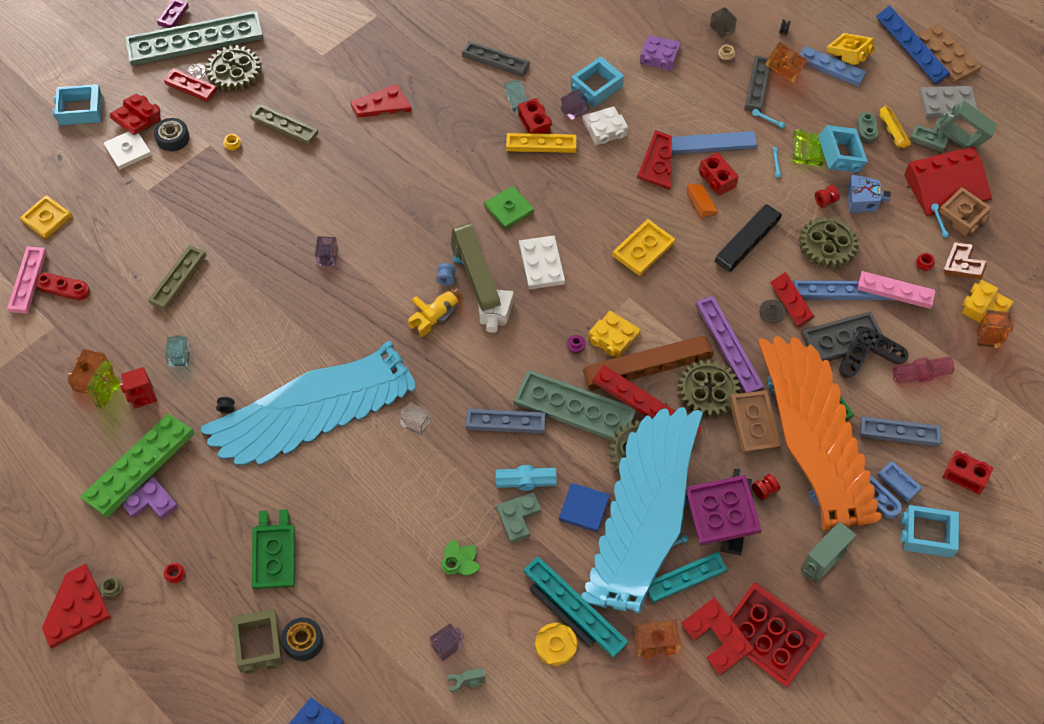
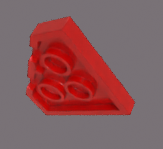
M86 564L66 573L42 626L43 633L51 648L111 618Z

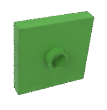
M514 186L484 202L485 208L504 229L534 213V208Z

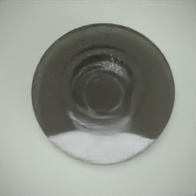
M767 300L761 304L759 313L766 322L778 323L784 319L786 309L777 300Z

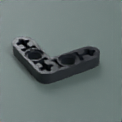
M864 327L856 333L840 364L839 371L846 378L856 375L869 350L896 365L908 359V351L905 347L873 329ZM864 333H867V338H869V339L864 340V339H863V337H864L863 334H864ZM879 341L886 344L885 351L878 348L877 344ZM853 348L861 350V357L853 355ZM898 351L900 352V356H901V358H899V359L896 358V357H897V354H896V353H897ZM851 361H854V363L851 366V370L853 371L848 373L847 367L845 366H848L851 363Z

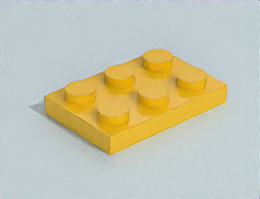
M647 219L612 252V256L638 276H641L675 244L676 239Z

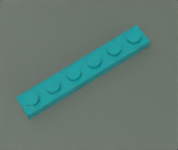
M539 556L523 569V573L613 659L628 645V641Z

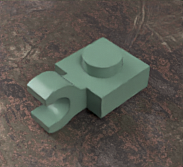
M484 668L464 671L459 675L451 674L447 676L448 682H457L456 686L449 687L451 693L458 692L463 685L464 687L476 688L485 683Z

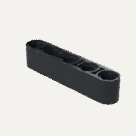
M765 204L718 253L714 262L728 272H732L779 222L782 213Z

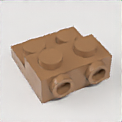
M961 187L940 207L939 212L953 222L952 227L967 236L969 233L973 235L978 230L980 223L985 224L990 217L988 214L991 207Z

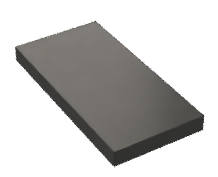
M870 311L802 330L801 335L807 347L811 344L818 351L822 361H832L845 356L856 333L860 329L868 327L880 334L882 332ZM864 333V334H863V336H864L863 339H864V340L869 339V338H867V333ZM879 341L877 344L878 347L886 345L882 341ZM853 348V354L861 352L859 348Z

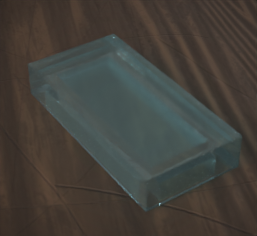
M520 80L504 83V89L512 112L518 111L519 103L528 101Z

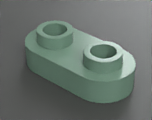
M863 112L857 120L859 138L864 143H873L878 135L876 118L872 113Z

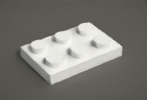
M554 235L519 241V249L529 290L565 284Z

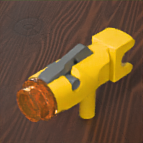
M457 288L449 289L444 294L438 296L432 304L427 305L419 297L415 296L412 302L422 312L419 313L417 311L409 318V327L414 329L419 326V336L421 338L424 337L437 322L445 323L461 304V301L464 299L463 295Z

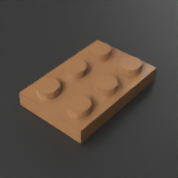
M767 390L733 394L728 397L742 453L781 447Z

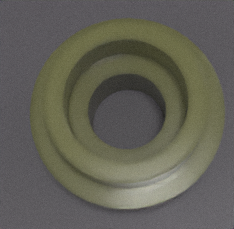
M116 577L104 579L100 587L101 593L107 598L116 597L122 590L121 581ZM110 586H115L113 590L109 591Z

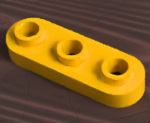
M887 105L883 106L880 109L879 116L887 123L886 129L894 136V143L898 148H907L911 145V142L894 112Z

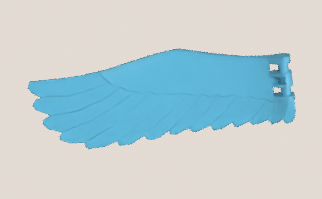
M387 341L375 353L358 361L309 371L254 403L201 426V432L206 435H212L207 441L209 446L222 447L218 452L219 458H235V465H246L257 461L258 465H262L274 459L281 451L286 455L296 450L302 441L312 442L321 431L327 434L338 425H347L355 417L358 420L365 418L371 410L378 412L384 404H392L397 396L402 398L407 390L413 392L416 388V382L408 367L403 365V360L399 353L394 351L392 342ZM387 353L389 356L383 360L382 356ZM397 368L398 371L395 374H393L392 370Z
M681 407L670 416L668 409H662L653 419L650 416H646L641 421L637 432L629 434L626 444V458H621L619 465L621 480L617 481L614 487L616 501H612L610 505L611 518H608L605 522L606 535L600 536V553L594 556L595 568L591 569L590 582L585 583L587 592L581 594V597L588 604L603 608L613 606V609L621 611L630 609L634 610L635 613L642 612L649 588L681 532L689 462L695 437L703 416V412L700 410L693 411L687 416L686 409ZM631 597L637 598L636 601H630Z

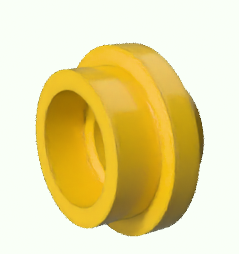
M229 134L224 139V147L230 151L237 150L241 146V139L235 134Z

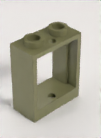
M275 609L232 617L236 661L240 672L250 674L256 672L257 669H275L278 665L283 664L278 616ZM271 626L274 654L244 659L241 631Z

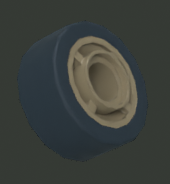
M166 118L160 121L154 129L156 142L165 151H178L184 148L190 139L186 124L178 118Z

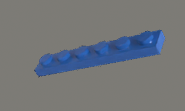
M890 5L877 15L878 20L936 85L950 75L946 67Z

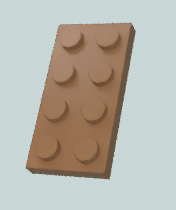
M939 24L916 34L950 72L947 78L953 84L980 71L982 66Z

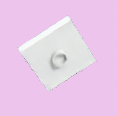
M126 132L104 142L105 148L119 170L151 156L150 150L139 133L133 135L130 132Z

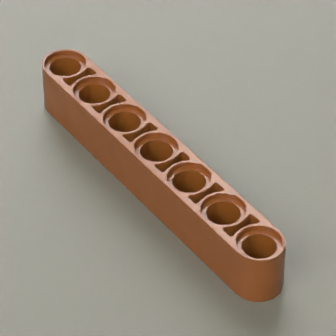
M700 336L586 366L583 369V373L589 389H598L601 387L594 384L592 380L602 365H605L629 381L691 365L693 362L698 363L700 360L706 361L713 357L714 353L708 338Z

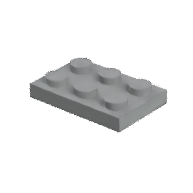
M972 86L921 87L919 91L926 118H940L942 114L948 113L954 105H959L963 101L977 109Z

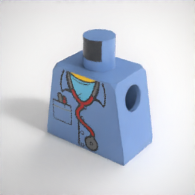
M851 175L848 183L849 213L877 211L881 201H890L891 192L881 191L879 180Z

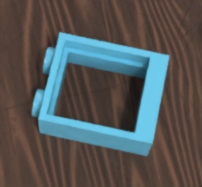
M599 57L571 77L572 91L593 108L620 90L624 83V75L602 57ZM598 73L608 83L594 92L584 81Z
M99 84L57 87L56 95H54L55 108H53V116L55 119L57 118L59 125L97 123L102 121L103 95ZM91 100L90 110L65 111L66 102Z
M826 125L819 134L818 138L829 169L859 173L868 162L857 129ZM837 144L847 145L851 156L840 155Z
M909 505L907 510L902 512L901 524H904V530L901 532L900 541L903 543V550L951 558L955 556L959 550V512ZM914 517L945 522V543L914 539Z

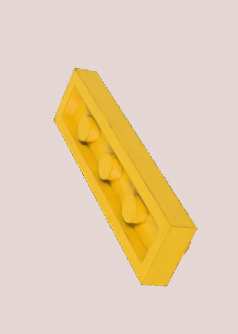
M507 133L506 151L576 153V135Z

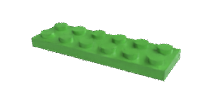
M167 414L80 496L81 499L105 518H108L195 434L194 431L172 415Z

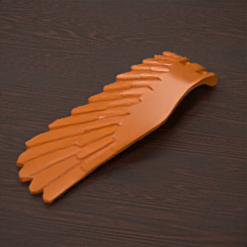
M778 336L774 337L773 344L767 339H759L758 344L773 383L786 445L816 494L821 510L822 529L830 530L831 527H835L839 522L843 523L846 527L854 524L862 526L876 523L881 519L882 514L876 512L878 500L873 499L875 489L874 485L870 484L871 473L869 470H864V454H858V441L856 438H852V426L850 422H845L846 407L839 403L841 391L838 383H832L833 373L829 361H822L818 351L811 344L808 347H804L801 341L795 337L790 339L789 344ZM854 510V516L849 517V511ZM834 511V519H830L829 512Z

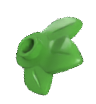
M452 540L446 545L444 549L445 558L441 563L444 573L448 575L459 573L468 576L480 569V565L474 562L476 546L460 547L456 540ZM450 563H454L456 565L454 568L448 567Z

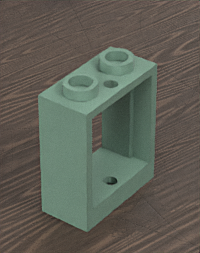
M963 101L959 105H954L948 113L942 114L939 118L940 123L937 129L961 147L968 148L974 146L976 149L993 137L997 124L969 103ZM961 118L977 129V131L970 135L953 122Z
M839 522L807 555L801 568L804 576L817 584L848 551L856 534Z

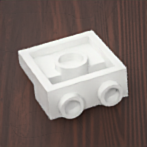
M614 106L582 116V121L595 145L627 136L628 126L623 116L618 114Z

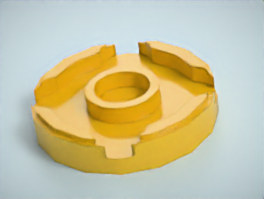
M555 622L545 625L536 636L535 649L537 655L548 665L559 666L566 664L572 660L576 653L578 643L576 634L570 627L561 625V623Z

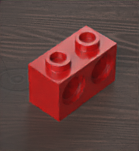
M537 98L518 104V117L528 134H550L552 120L550 116L546 115L544 105L540 104Z
M718 152L700 162V176L709 183L710 188L719 196L737 187L739 176Z
M144 367L121 374L123 382H120L121 390L125 394L127 402H131L134 409L157 402L153 385Z
M955 450L942 478L980 495L986 487L994 467L989 466L984 461L970 457L965 452Z

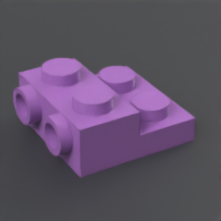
M648 35L640 55V64L672 71L681 42Z

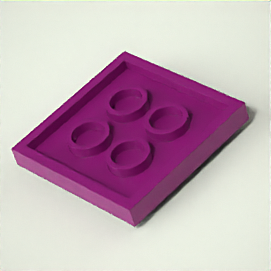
M746 475L686 487V495L700 546L761 533V526Z

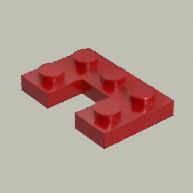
M715 597L681 622L694 641L710 629L721 640L723 645L707 657L719 675L724 674L755 650Z

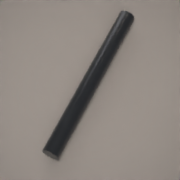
M536 584L530 587L529 590L566 626L570 627L588 647L594 644L595 641Z

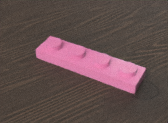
M26 247L7 307L9 312L28 314L36 289L35 283L38 275L41 273L47 251L45 248Z
M864 271L860 274L857 290L928 309H931L935 295L934 289Z

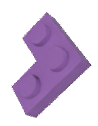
M154 477L141 485L121 504L132 518H135L150 506L162 520L178 508L174 500Z

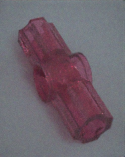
M949 356L932 360L922 357L910 364L894 366L893 377L898 384L915 380L921 383L928 382L936 376L952 374L954 372V362Z

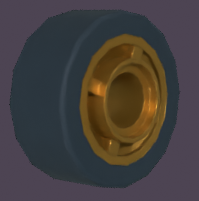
M300 617L293 619L282 631L281 641L283 648L289 657L297 661H306L314 658L323 647L324 639L321 629L310 618ZM301 636L308 637L307 640L302 643L297 642Z

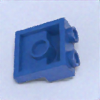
M310 697L289 724L345 723L344 720L330 709L323 707Z

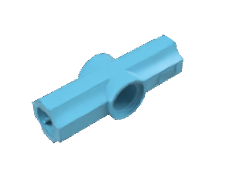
M521 465L517 469L496 470V488L517 487L519 490L528 491L535 487L556 486L557 484L556 468H534L531 465Z

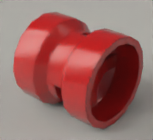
M829 185L825 190L821 189L815 192V200L821 208L840 199L839 191L834 185Z
M767 474L763 477V480L752 483V489L755 495L764 501L769 498V494H775L780 491V485L772 474Z

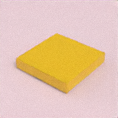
M45 195L20 217V220L44 239H47L73 216L71 212Z

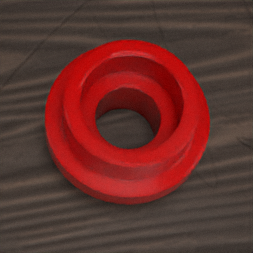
M923 253L917 257L916 265L921 270H931L935 265L934 257L929 253Z
M171 563L164 570V578L172 584L182 581L185 576V569L179 563ZM173 572H178L176 576H171Z

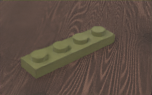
M260 103L250 114L251 120L307 145H310L319 134L318 129Z
M189 245L148 299L149 303L166 311L206 257L205 251Z

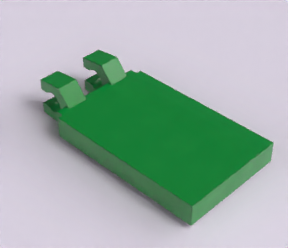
M288 509L279 510V525H269L268 511H259V526L253 527L252 589L295 587V526L290 524Z

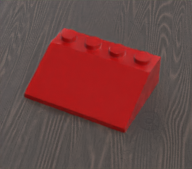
M974 146L909 162L904 174L926 216L935 214L931 210L933 204H938L939 212L940 207L961 187L983 202L992 199L982 160Z
M758 582L752 584L729 616L755 649L746 657L786 687L789 686L827 635V633Z

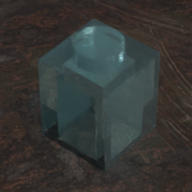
M180 335L167 337L165 358L169 366H188L191 346L187 337Z

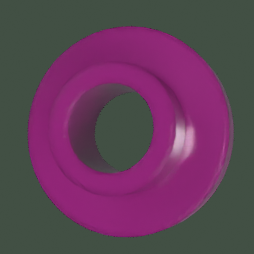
M572 335L568 338L567 348L572 353H580L585 349L586 341L582 336Z

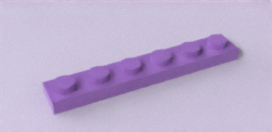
M714 296L696 301L699 313L731 368L732 373L736 374V380L740 381L739 385L743 393L763 391L764 386Z

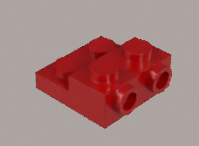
M136 93L124 99L122 107L110 112V119L131 134L136 135L160 122L161 110L157 104L152 105L149 103L146 96H140Z

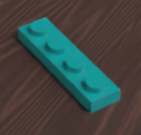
M716 552L655 578L647 594L652 604L727 573L728 569L719 552Z

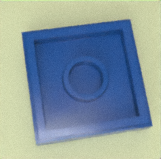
M571 483L559 516V521L598 533L610 494Z

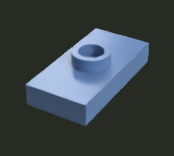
M893 461L885 466L877 475L907 503L922 490V487Z

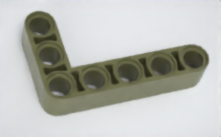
M467 223L452 228L451 248L456 258L461 256L480 309L486 311L501 306L498 292L472 224Z

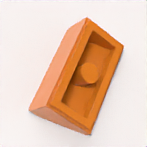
M687 185L686 192L701 218L718 213L703 185Z

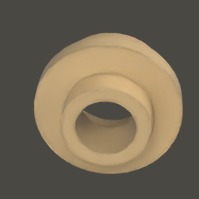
M723 45L718 51V56L723 60H731L735 56V50L731 45Z

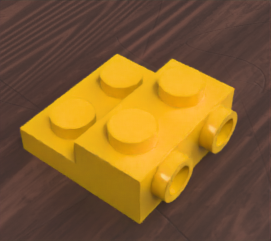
M843 33L827 46V53L834 54L835 56L842 55V62L849 63L850 65L864 62L866 57L872 55L875 51L874 38Z
M981 280L979 284L975 282L970 290L973 293L972 296L967 295L962 303L965 306L962 314L996 331L1013 301L997 293V287Z
M609 311L589 331L588 340L594 346H599L605 350L610 356L618 358L622 357L639 336L641 329L614 312Z

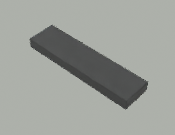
M468 41L462 51V57L521 77L525 75L530 66V61Z
M755 55L744 110L753 111L758 109L761 113L772 58Z

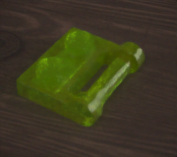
M801 129L794 130L793 138L795 143L794 153L792 154V161L794 163L823 166L824 153L818 138L819 134L804 132ZM802 140L806 141L805 155L801 154Z
M106 360L100 364L86 387L96 407L102 409L106 403L110 402L114 390L120 388L121 381L116 377L110 361ZM105 375H107L109 379L108 383L105 379Z

